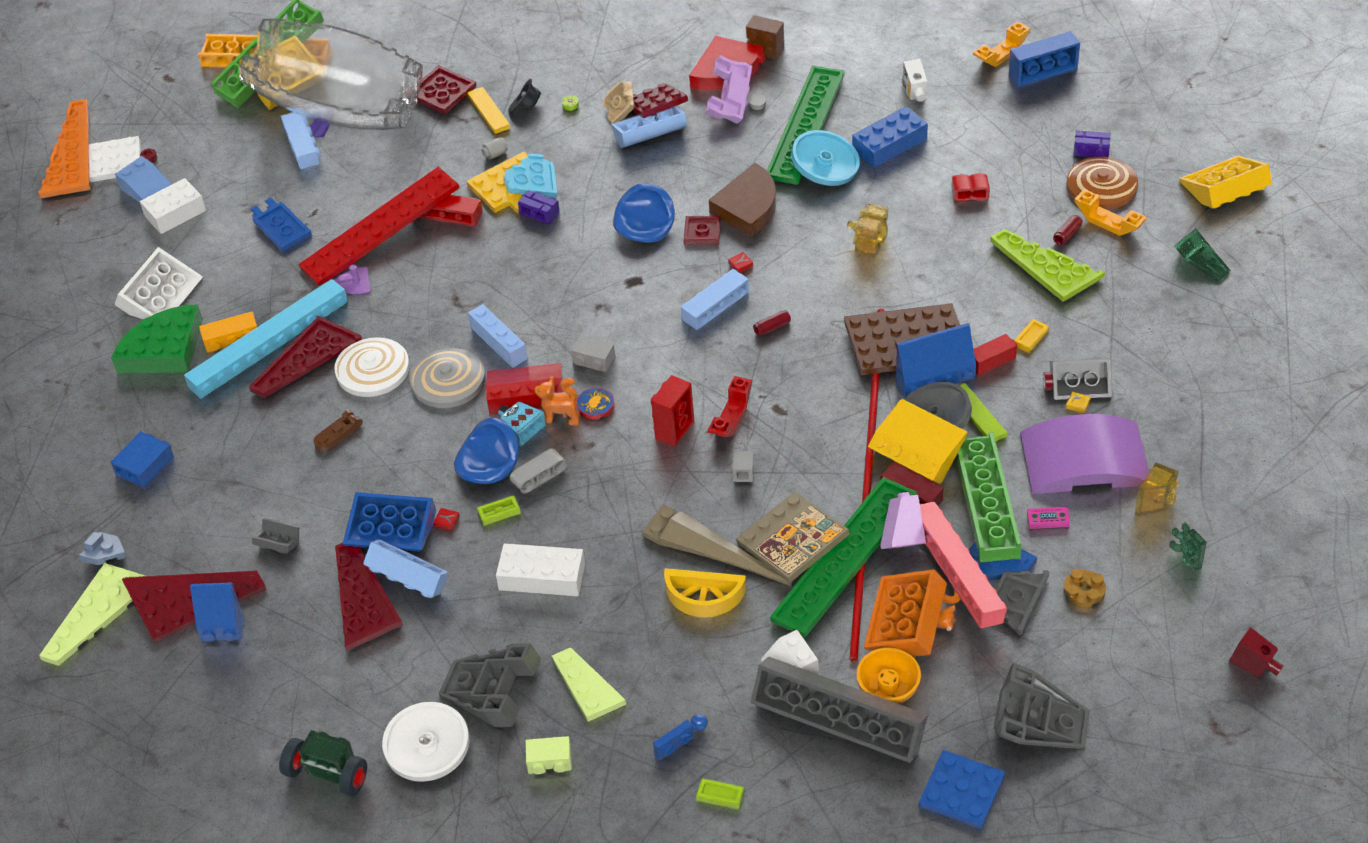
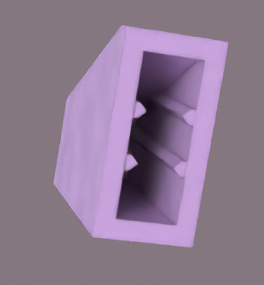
M910 492L897 494L898 498L890 499L880 545L881 550L926 543L918 495L910 496Z

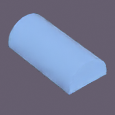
M674 106L646 118L638 115L611 125L618 145L621 148H625L686 128L687 122L685 113L677 106Z

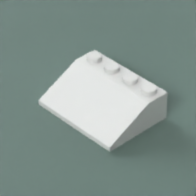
M158 247L119 292L115 306L131 316L140 319L148 318L161 311L179 307L202 280L203 276Z

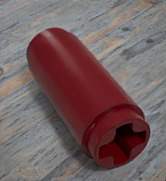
M1078 215L1071 216L1054 234V242L1058 245L1065 244L1081 227L1083 223L1082 218Z
M784 310L756 322L753 325L755 334L763 336L791 322L790 314Z

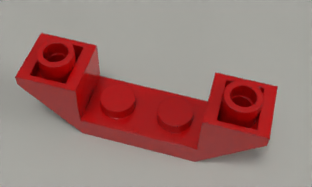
M738 376L733 377L728 387V401L720 418L714 416L708 428V433L723 437L734 436L747 409L752 386L751 379Z

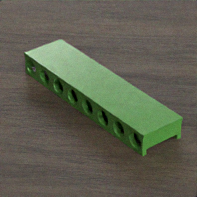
M293 0L211 83L214 93L236 108H239L255 92L243 67L239 65L240 60L244 58L243 62L295 34L304 42L325 21L321 11H316L300 0ZM298 3L296 10L293 11L294 5ZM287 14L285 21H282L284 15ZM276 25L275 31L271 33L272 28ZM266 36L264 42L261 43V39ZM255 47L254 52L250 55V50ZM233 69L232 74L228 77L229 71ZM222 80L220 87H217L218 82Z
M989 432V436L965 438L955 458L979 562L1021 559V541L994 434Z

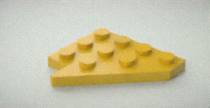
M522 152L467 180V186L494 213L508 206L516 213H519L518 201L524 195L509 193L503 180L505 171L511 169L513 165H520L521 160L528 157V155Z

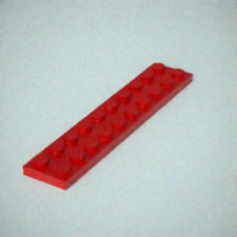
M439 166L299 263L300 269L319 287L454 193L460 188L459 184Z

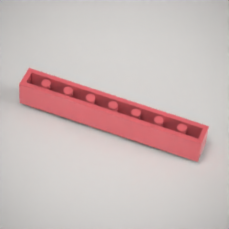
M935 502L920 504L925 545L979 627L985 628L1004 623V617L1007 613L1006 604L1001 601L996 589L992 588L987 576L982 573L977 561H974L970 555L968 548H965L960 536L955 533L951 523L945 518L943 511L938 508Z

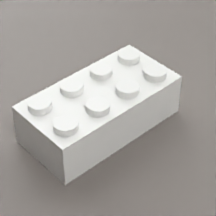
M504 543L496 573L498 588L501 591L579 596L585 568L583 549Z

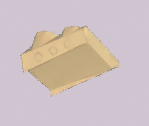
M631 81L617 83L603 100L604 107L609 109L608 119L612 124L623 120L634 109L633 85Z

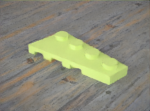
M571 647L552 655L555 666L588 722L626 705V700Z

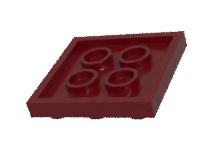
M438 65L409 89L407 96L446 114L464 99L468 92L473 91L477 85L475 81Z
M661 83L656 88L645 89L643 93L633 94L634 109L632 111L640 117L646 118L688 102V97L685 93L668 83Z

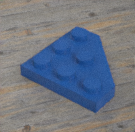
M975 542L968 549L974 561H977L980 570L987 576L989 581L1001 579L1004 572L1020 573L1022 571H1030L1037 562V556L1021 549V559L980 563Z

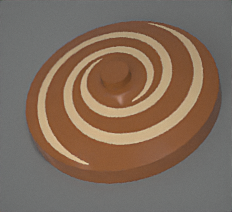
M1091 157L1081 160L1071 167L1067 174L1066 187L1074 200L1084 189L1099 195V207L1108 210L1124 206L1135 197L1138 189V177L1128 164L1118 159Z

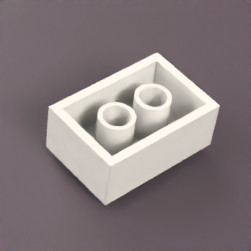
M185 178L140 201L144 216L160 234L206 211L202 195Z

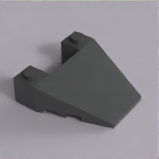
M530 643L506 645L507 649L500 651L492 649L489 650V654L482 656L475 654L454 660L438 695L493 727H513L519 713V708L509 696V692L516 676L535 675L541 658Z

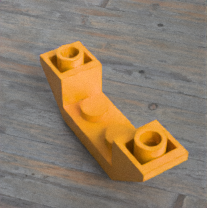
M1017 21L1007 28L1006 40L993 49L983 45L975 50L973 55L997 67L1010 58V49L1022 46L1030 32V28Z
M1086 189L1075 198V203L1088 222L1119 236L1137 230L1147 220L1146 216L1132 210L1123 218L1099 207L1100 196Z

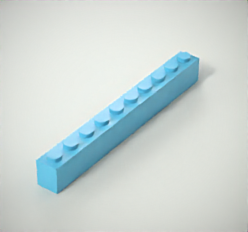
M333 279L329 280L186 373L184 377L188 388L200 399L302 333L318 316L324 318L346 304L348 300L345 289Z

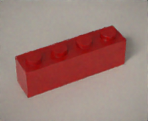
M449 195L420 217L476 226L483 210L480 199Z

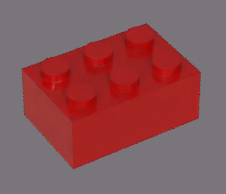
M671 375L667 381L662 383L660 390L652 396L650 403L652 405L655 439L675 447L695 420L691 383Z

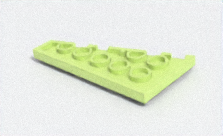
M104 563L39 655L41 660L58 666L78 650L79 645L85 640L89 641L92 639L97 630L101 627L104 629L128 609L127 605L132 602V599L122 579L145 575Z

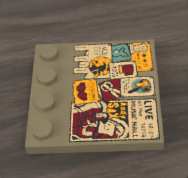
M793 492L740 534L736 541L737 544L790 583L849 535V530L797 492Z

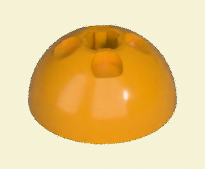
M880 648L871 651L862 658L857 667V681L862 691L897 704H902L910 699L920 684L921 670L919 664L909 653L897 648Z

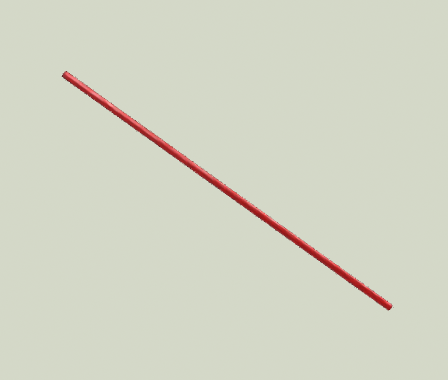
M878 309L877 312H884V309ZM880 373L872 374L862 502L871 493L874 450L869 448L868 445L876 429ZM865 564L857 572L849 657L850 661L855 662L858 660Z

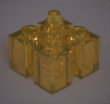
M867 203L865 209L861 210L858 221H848L847 227L855 231L853 239L855 252L876 257L880 244L884 242L888 234V223H886L888 207Z

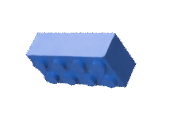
M1071 31L1010 49L1009 77L1017 87L1078 69L1080 41Z
M905 106L852 134V145L858 152V155L875 168L927 140L928 123Z

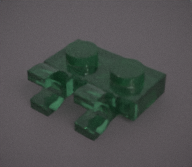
M1184 522L1181 528L1183 531H1179L1175 527L1171 533L1175 538L1180 539L1179 542L1181 544H1177L1172 540L1169 547L1175 552H1182L1184 562L1197 571L1202 568L1207 542L1195 529L1190 530L1189 525Z

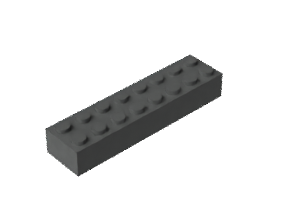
M769 656L759 664L751 703L909 763L919 753L928 717L925 713Z

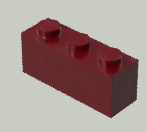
M895 461L880 475V480L885 477L916 491L920 504L935 502L938 506L943 501V487Z

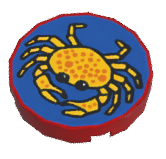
M597 387L583 391L577 400L580 415L590 420H599L600 417L604 416L605 418L609 416L615 407L613 395L610 391Z

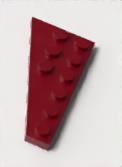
M318 316L249 386L250 392L266 398L339 355L351 344L362 340V336Z
M343 543L335 546L344 643L346 651H349L403 624L374 572L363 564L365 557L360 548L344 546Z

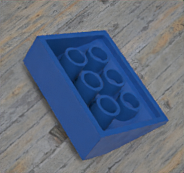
M969 323L897 343L896 383L904 398L915 389L929 383L951 382L955 384L975 378L976 361Z
M355 492L343 545L369 547L371 542L382 540L401 550L421 552L435 519L436 507L433 499Z

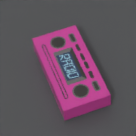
M1068 507L1027 509L1029 529L1070 527Z

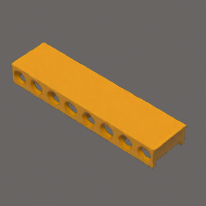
M206 34V41L202 51L198 53L200 66L227 67L258 35ZM266 36L261 39V43L264 42ZM309 36L303 43L323 69L326 70L333 50L330 39L323 36ZM255 47L250 50V55L254 52ZM244 58L240 60L239 65L243 63Z

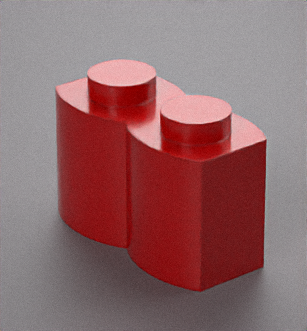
M976 173L970 176L959 174L952 177L951 188L955 201L964 202L971 199L986 200L989 198L990 186L987 174Z

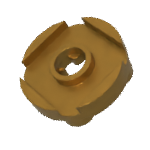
M1073 569L1064 581L1063 592L1069 598L1071 604L1081 608L1093 607V604L1097 602L1099 604L1103 601L1106 584L1103 575L1090 570ZM1086 586L1090 590L1082 591L1081 587Z

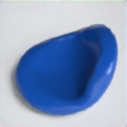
M637 184L628 189L620 198L614 212L613 227L619 234L630 240L649 243L662 240L669 233L674 223L675 209L673 201L663 188L655 184Z
M486 418L479 422L456 455L454 461L456 473L464 480L479 484L494 483L507 477L516 465L519 456L518 441L513 429L508 423L498 418Z

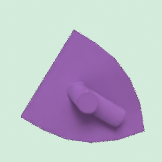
M351 265L349 267L350 271L334 279L336 283L345 289L348 295L371 292L367 267L357 269L356 265Z

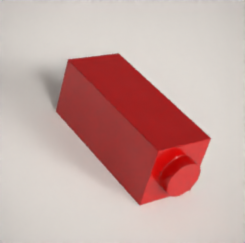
M1004 334L974 348L976 374L979 376L1015 359L1018 348L1015 340Z

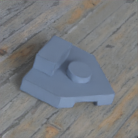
M93 532L83 543L84 551L79 555L80 561L95 565L106 563L105 560L117 558V560L126 558L118 536L102 532Z

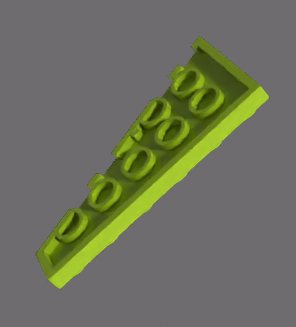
M1006 229L990 237V242L1062 302L1105 277L1104 271L1099 270L1097 272L1090 269V265L1076 263L1069 256L1050 248L1046 250L1039 247V243L1025 241L1022 236Z

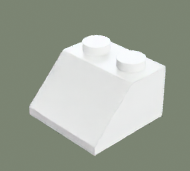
M798 630L778 638L761 658V662H763L769 656L818 674V659Z

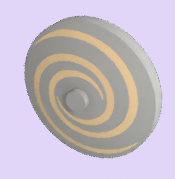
M458 348L440 349L425 355L415 364L410 374V384L416 398L422 403L436 408H451L467 403L478 395L485 383V371L481 360L473 353Z

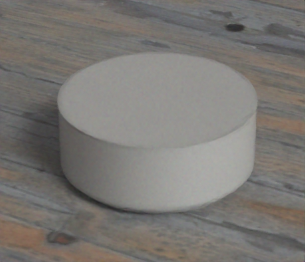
M753 95L749 98V106L753 110H761L766 106V99L762 95Z

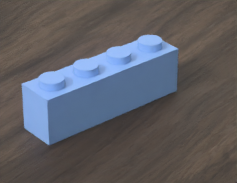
M300 111L281 116L285 133L299 168L304 169L319 164L318 157L321 156L318 147H315L317 146L314 136L311 137L312 132L310 126H308L306 116L302 117Z
M735 269L725 273L720 279L711 283L706 289L681 306L682 320L694 329H700L749 293V279Z
M484 304L468 312L471 329L512 368L528 359L525 343Z
M382 540L370 543L363 563L369 567V570L375 573H383L387 575L386 578L389 580L400 581L404 583V587L412 590L416 589L421 592V595L428 598L441 594L449 573Z

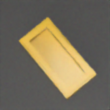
M1032 319L1016 337L1017 347L1030 353L1049 331V326Z

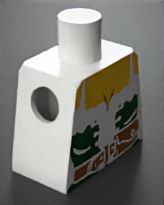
M915 59L904 62L902 85L910 100L916 99L918 102L926 99L927 78L921 60Z

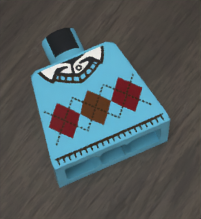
M517 402L511 408L503 405L498 411V414L501 416L500 419L508 423L513 429L520 447L546 426L544 412L522 402Z

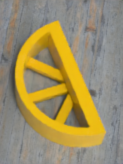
M666 568L664 570L665 587L669 600L680 611L695 617H714L732 610L740 603L747 588L746 576ZM675 588L686 589V590H684L683 592L679 593ZM698 590L701 591L699 601L687 598ZM707 591H711L717 599L706 601Z

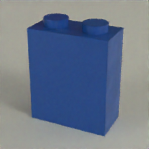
M140 431L111 461V465L116 475L145 488L174 458L171 450L172 447L168 442L161 441L151 434Z

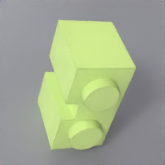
M569 736L526 740L528 773L542 774L546 772V769H554L555 772L572 770Z

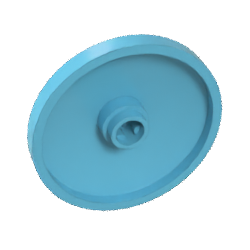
M813 130L805 132L797 137L791 150V159L796 169L809 180L822 185L837 186L848 183L855 177L860 165L859 155L854 146L845 138L829 131Z

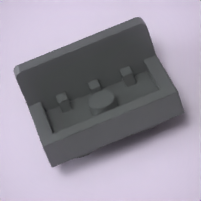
M265 517L262 520V530L252 537V544L263 549L276 550L279 553H289L299 544L300 527Z

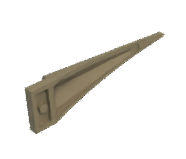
M664 504L642 531L643 537L658 545L725 562L792 586V581L789 583L761 561L682 511L678 512Z

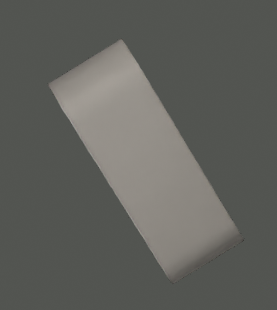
M549 449L515 469L510 475V480L522 493H528L564 471L567 461L555 449Z

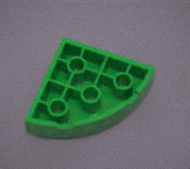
M187 304L161 311L143 319L120 340L111 357L116 372H189L200 331L199 326H201L203 320L198 304Z

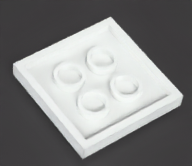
M139 136L89 144V177L91 182L116 178L115 174L138 159L141 153Z

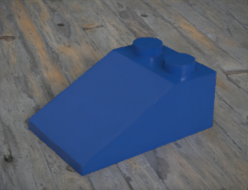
M232 583L191 584L190 590L196 628L201 641H232L242 639L245 618Z

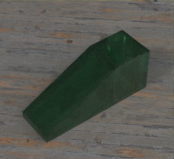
M1194 229L1174 245L1187 262L1217 282L1231 271L1197 229Z

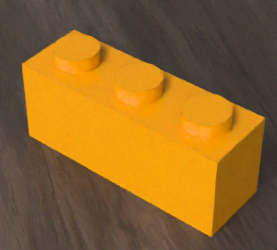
M253 311L201 325L199 328L206 351L210 353L228 347L257 328Z

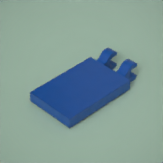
M270 197L265 200L268 204L266 206L268 210L262 212L258 206L250 209L254 213L252 214L254 224L282 252L312 236L311 230L283 202L277 204Z

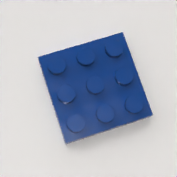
M943 749L919 800V807L982 829L1005 777V771Z

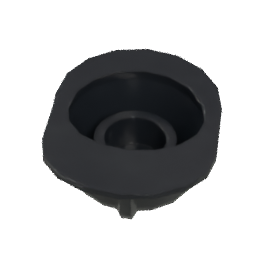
M531 78L527 80L519 95L510 105L509 112L513 111L517 106L530 109L536 105L541 92L532 85Z

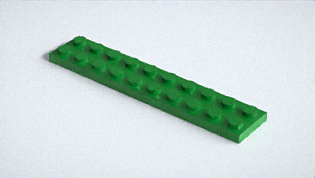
M812 65L768 166L767 172L771 175L773 181L799 185L803 175L796 169L791 159L793 144L797 137L805 132L822 130L844 78V70Z
M883 477L845 523L844 526L849 530V535L810 566L771 614L770 621L791 632L798 630L800 635L806 638L880 545L890 499L898 498L897 494L910 492V496L917 495V492Z

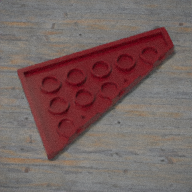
M257 570L138 576L122 579L154 643L196 624L190 590L191 584L232 583L239 603L267 590Z

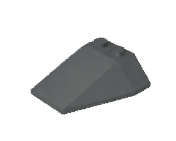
M1013 663L1000 691L994 730L998 736L1018 744L1083 749L1085 747L1090 711L1035 671Z

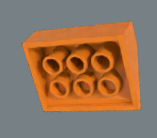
M935 569L881 576L864 643L866 650L874 651L880 648H897L909 653L912 657L931 654L947 585Z

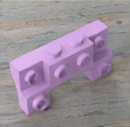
M721 55L715 60L713 74L723 78L724 84L721 99L712 95L707 101L705 114L718 120L725 118L736 124L743 119L744 108L747 105L746 97L750 90L751 65L745 62L732 61Z

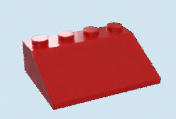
M561 363L487 371L486 399L489 415L498 414L500 407L503 405L511 408L517 402H522L535 409H543L542 399L535 393V387L549 382L550 377L553 376L554 393L564 392L560 386V382L563 380Z

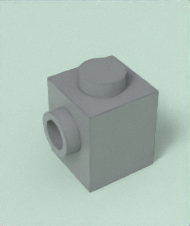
M734 451L733 482H753L754 452Z

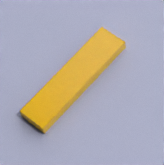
M483 87L468 92L469 99L494 134L510 129V124Z

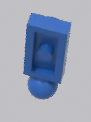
M695 714L691 719V723L687 719L653 742L654 755L661 760L665 756L671 755L681 745L689 743L694 737L693 731H702L707 727L708 720L706 716Z

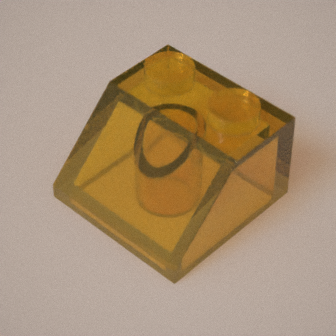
M1157 462L1154 464L1138 489L1135 509L1136 516L1166 511L1169 504H1174L1177 498L1175 491L1179 485V480H1177L1178 471Z

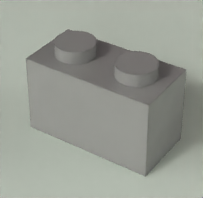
M581 335L571 350L573 364L604 372L608 371L616 357L614 344Z

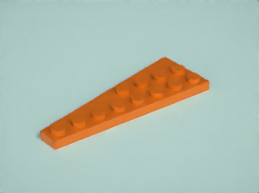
M87 99L71 101L69 104L66 120L62 124L63 129L58 135V143L54 146L50 157V165L45 171V179L41 182L42 188L38 191L40 198L90 190L89 107Z

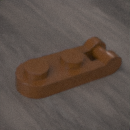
M350 410L344 411L342 417L314 437L315 448L321 452L330 450L361 427L363 420L358 416H354V413Z

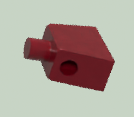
M1251 627L1242 637L1229 659L1230 663L1257 677H1261L1266 669L1277 676L1284 667L1283 664L1273 659L1278 651L1277 647Z

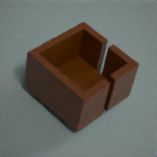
M753 15L746 26V42L763 46L766 57L777 60L785 48L784 22Z

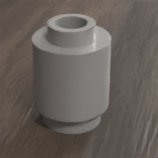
M496 138L483 144L481 151L485 158L491 160L504 154L508 150V146L503 138Z

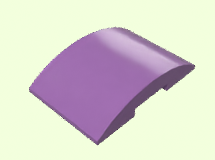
M1079 414L1047 420L1020 432L1032 494L1072 491V486L1111 483L1112 488L1152 485L1138 424L1132 420L1113 415Z

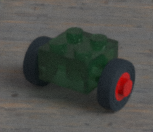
M311 730L305 741L299 738L290 739L282 751L279 762L280 773L284 776L294 778L301 772L304 766L307 775L339 784L341 793L348 796H355L359 793L367 774V761L364 758L354 756L350 741L343 737L336 738L330 736L323 731Z

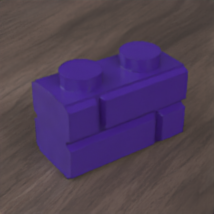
M1076 130L1073 155L1081 157H1109L1111 133Z
M528 190L524 197L522 196L518 201L520 214L548 225L560 212L559 203L555 198L543 196L539 192Z

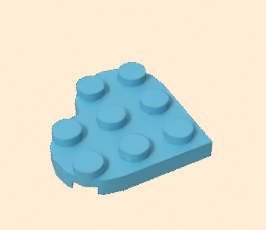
M529 154L528 157L521 160L520 165H513L511 169L505 171L503 181L507 191L511 194L524 195L530 190L532 192H539L546 197H556L557 195L554 165L552 161L549 162L544 159V155Z

